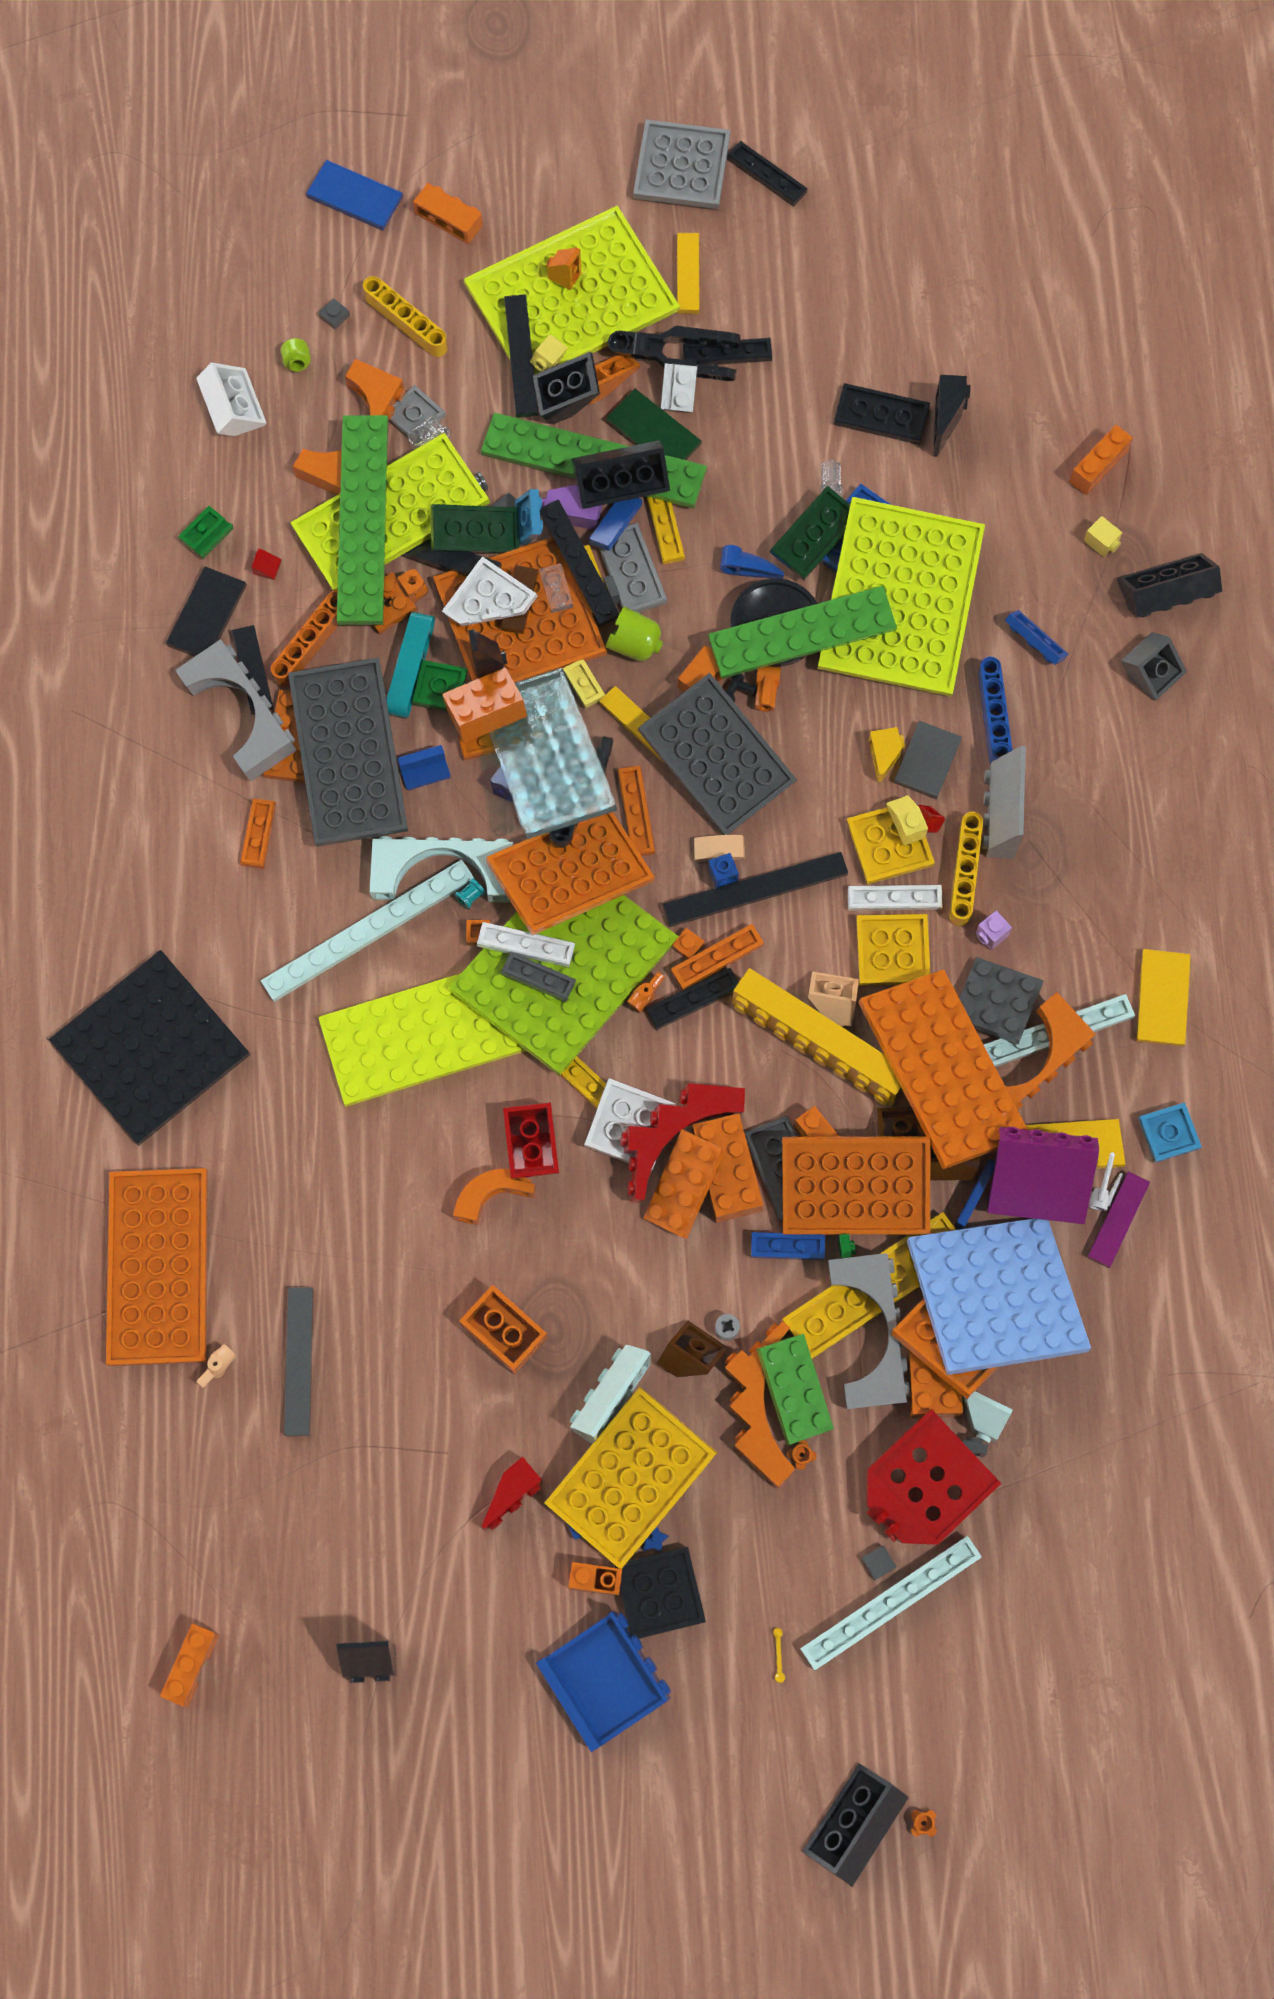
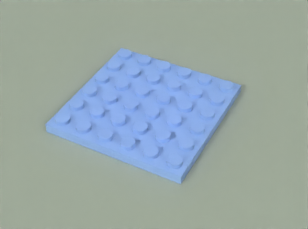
M1027 1219L908 1238L907 1244L947 1375L1090 1351L1091 1346L1049 1220Z

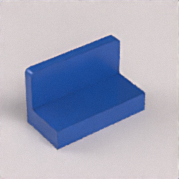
M442 745L397 758L407 790L416 789L451 777Z

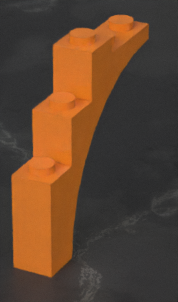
M784 1321L779 1325L774 1323L765 1333L768 1337L762 1343L757 1341L748 1351L751 1353L750 1356L741 1350L738 1354L733 1352L724 1362L727 1365L724 1371L744 1389L743 1392L738 1390L729 1401L732 1404L729 1410L749 1428L748 1431L743 1429L734 1438L737 1442L734 1445V1449L776 1489L795 1471V1468L779 1449L766 1419L764 1405L765 1375L756 1349L783 1340L790 1329Z

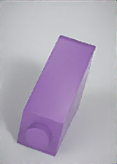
M576 485L548 490L547 497L542 499V507L559 499L573 526L596 530L603 505L582 509Z

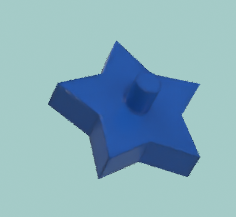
M656 1527L645 1540L644 1551L654 1548L662 1553V1543L669 1536L661 1533L658 1527Z

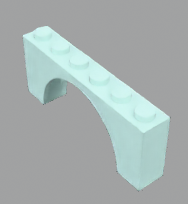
M387 836L373 839L370 877L372 900H395L399 883L411 867L426 858L446 855L468 862L481 874L487 887L489 902L511 903L487 865L486 857L513 846V842H509L507 839L486 841L481 838H475L472 841H462L460 838L439 840L434 837H428L425 840H416L413 837L392 839Z

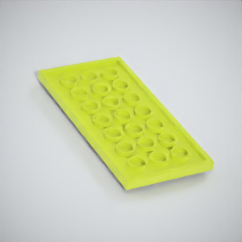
M445 433L387 466L385 565L431 538L430 505L486 506L490 504L489 498ZM340 494L290 522L333 591H338Z
M460 974L318 1017L345 1107L519 1054L526 1050L449 991V986Z

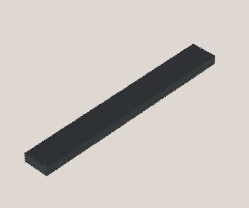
M838 852L663 903V908L669 927H673L848 875V870L842 853Z

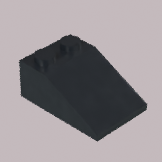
M592 352L533 375L540 416L552 424L573 417L600 394Z
M940 375L935 396L934 457H938L960 421L963 410H967L971 386L967 385V376Z
M390 1641L336 1644L342 1677L345 1679L349 1678V1683H364L366 1677H375V1682L390 1681V1676H396V1645Z

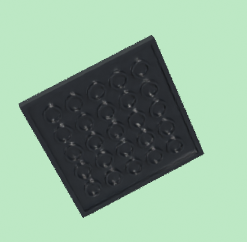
M162 950L158 951L49 1039L138 1146L251 1055Z

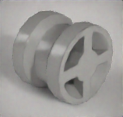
M731 1314L721 1315L715 1324L716 1335L723 1341L734 1340L740 1330L738 1319Z

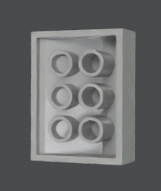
M1020 746L992 761L989 770H985L984 784H988V792H984V805H987L988 808L987 813H984L983 827H987V835H983L982 849H986V857L1014 859L1022 840L1024 831L1026 746Z

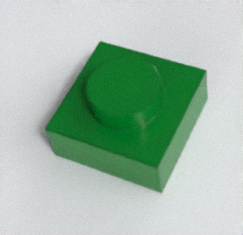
M849 1234L839 1235L840 1259L851 1258L852 1255H856L854 1240L850 1241Z

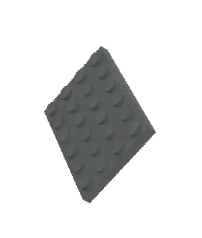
M711 673L699 680L638 728L640 734L722 835H729L797 781Z

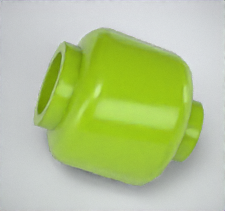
M292 338L283 343L281 357L285 368L294 372L306 369L311 363V355L307 343L298 338Z

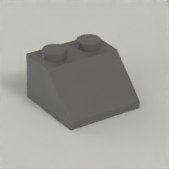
M1151 632L1121 660L1128 677L1155 701L1187 672L1171 638Z

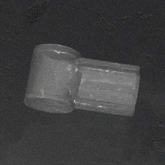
M827 460L821 463L819 494L828 485L843 498L840 463L835 460Z

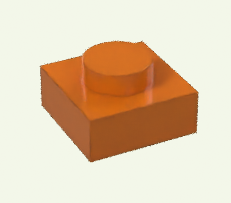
M466 920L467 945H477L482 923H490V920Z
M685 928L672 944V949L686 959H689L699 952L705 941L688 928Z

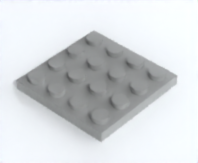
M646 120L633 199L719 209L731 130Z

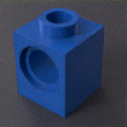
M731 853L708 860V871L715 888L738 882L739 873Z

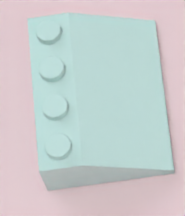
M625 1345L623 1350L621 1348L617 1349L611 1359L614 1362L609 1370L605 1368L597 1379L600 1384L596 1390L590 1389L583 1400L586 1403L581 1411L577 1409L569 1421L572 1423L571 1431L591 1444L596 1441L619 1413L651 1365V1353L647 1350L630 1345Z

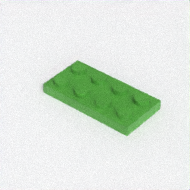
M799 1334L756 1349L786 1445L833 1430V1424L805 1335Z

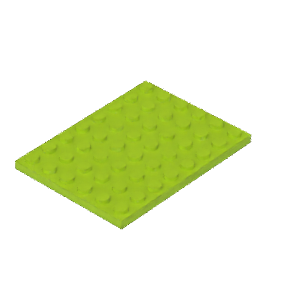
M625 895L537 933L538 935L575 943L570 967L527 958L576 979L575 986L567 1002H563L501 975V971L510 954L486 948L475 957L449 986V991L560 1076L672 948V944L679 937ZM517 912L503 926L529 932Z

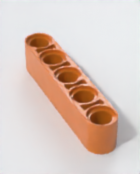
M333 591L327 595L273 662L271 673L278 686H290L288 673L302 671L339 626L337 624V607L333 606L337 603L338 591ZM324 619L329 620L326 624L319 623L321 620ZM310 636L315 637L312 641H305ZM294 654H301L299 658H291ZM280 671H287L283 676L278 675Z

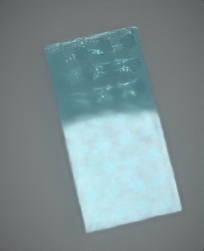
M563 668L516 682L515 685L524 700L527 717L489 732V736L527 839L616 811L615 800Z

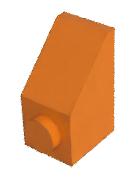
M577 247L558 250L554 257L551 256L546 264L548 279L571 290L582 274L581 249Z

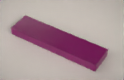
M1129 1171L1127 1172L1087 1258L1107 1268L1111 1267L1150 1181Z

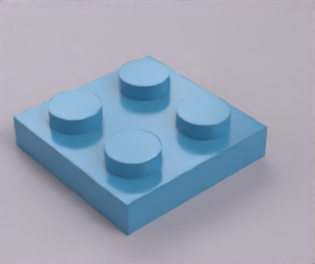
M529 489L515 500V507H519L520 545H527L541 535L543 531V521L540 519L542 499L539 497V489Z
M1185 1102L1142 1115L1138 1118L1155 1163L1202 1148Z

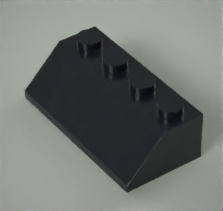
M659 440L571 458L582 509L670 491L664 447Z
M1203 553L1117 578L1128 609L1137 617H1147L1159 610L1167 611L1172 609L1173 606L1191 604L1194 600L1211 598L1215 594L1223 592L1220 566Z
M858 1763L802 1852L853 1887L909 1797L893 1784Z

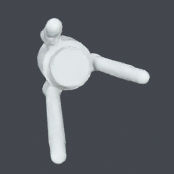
M1113 1152L1110 1153L1101 1188H1094V1192L1091 1191L1088 1206L1091 1209L1107 1211V1208L1111 1207L1113 1197L1123 1178V1173H1119L1110 1193L1106 1190L1115 1156Z

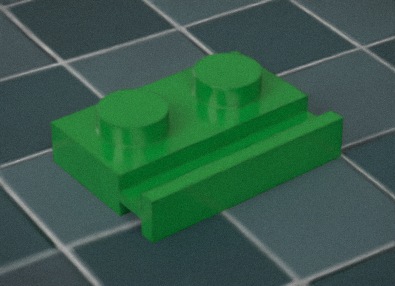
M208 506L178 538L189 549L204 559L234 527L217 511Z

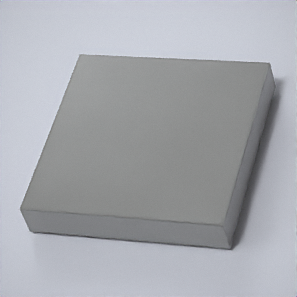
M414 385L405 393L400 402H395L393 405L395 407L394 415L388 421L415 444L446 416V412Z

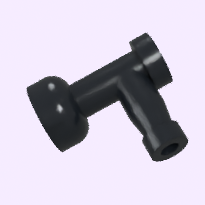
M742 674L731 676V681L727 689L724 690L734 703L736 700L734 696L736 689L749 692L751 695H755L757 691L756 686H751L744 682L745 677Z

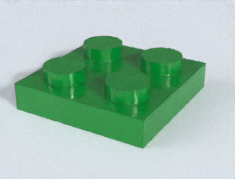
M422 660L412 700L413 705L447 711L442 694L465 685L468 673L467 668Z

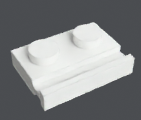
M665 363L661 409L693 412L697 366Z

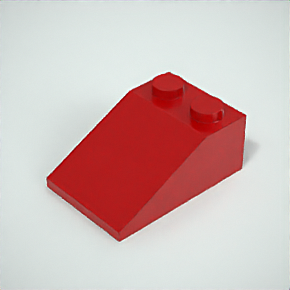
M551 1102L503 1108L511 1179L559 1174Z

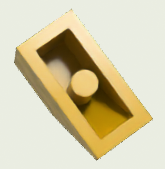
M898 727L870 732L868 741L877 782L884 780L900 758L902 748H905L904 737L902 734L899 735Z

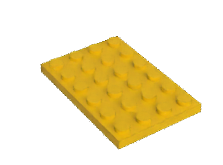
M639 1387L545 1501V1504L615 1566L622 1569L718 1452L646 1390Z

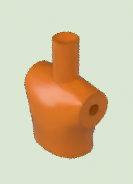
M657 972L649 983H643L638 986L627 1001L628 1005L641 1013L654 1000L655 990L665 977Z

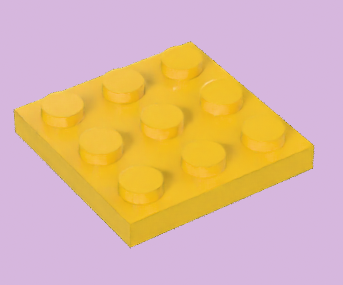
M887 807L847 818L846 822L867 885L935 865L926 837L903 845Z
M927 914L857 915L859 986L900 985L931 974Z

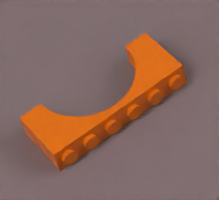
M357 359L354 360L345 376L347 388L355 391L363 398L370 409V415H388V419H391L395 412L393 405L396 401L400 402L405 395L403 379ZM303 448L293 465L295 476L330 493L340 494L342 449L334 452H314Z
M1058 992L1052 995L1035 1011L1046 1028L1049 1040L1048 1056L1043 1069L1035 1078L1026 1083L1016 1086H1005L1017 1110L1023 1106L1020 1101L1026 1096L1031 1099L1041 1090L1038 1086L1044 1080L1049 1083L1058 1075L1056 1070L1061 1065L1065 1068L1076 1059L1074 1054L1079 1049L1084 1052L1093 1044L1091 1039L1096 1035L1094 1031Z

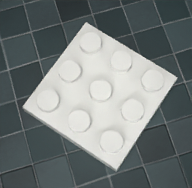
M609 1078L584 1147L629 1163V1159L633 1157V1154H623L624 1147L620 1146L621 1133L625 1132V1129L629 1126L653 1128V1125H650L651 1111H654V1108L659 1104L675 1106L676 1103Z

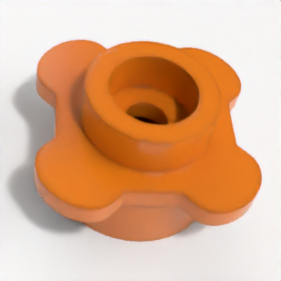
M805 1440L799 1441L795 1448H790L787 1451V1457L795 1462V1467L798 1470H804L806 1464L810 1461L814 1462L817 1458V1454L811 1450L808 1442ZM804 1453V1457H800L799 1454Z
M914 1810L911 1813V1818L913 1819L911 1833L914 1836L918 1837L921 1834H927L933 1837L937 1833L935 1828L936 1813L933 1810H928L927 1812ZM922 1821L926 1822L925 1826H922Z

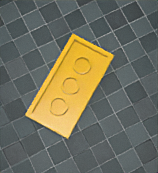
M1143 949L1136 1042L1185 1046L1191 954Z
M1119 1119L1026 1125L1028 1130L1037 1129L1049 1133L1063 1132L1068 1135H1088L1098 1138L1099 1156L1096 1169L1106 1168L1110 1153L1112 1152L1115 1154L1112 1168L1125 1167L1126 1165Z

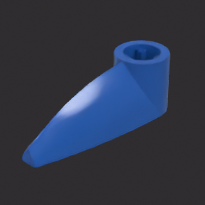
M726 545L722 548L720 571L725 574L757 578L783 579L784 572L764 558L743 552L739 546Z

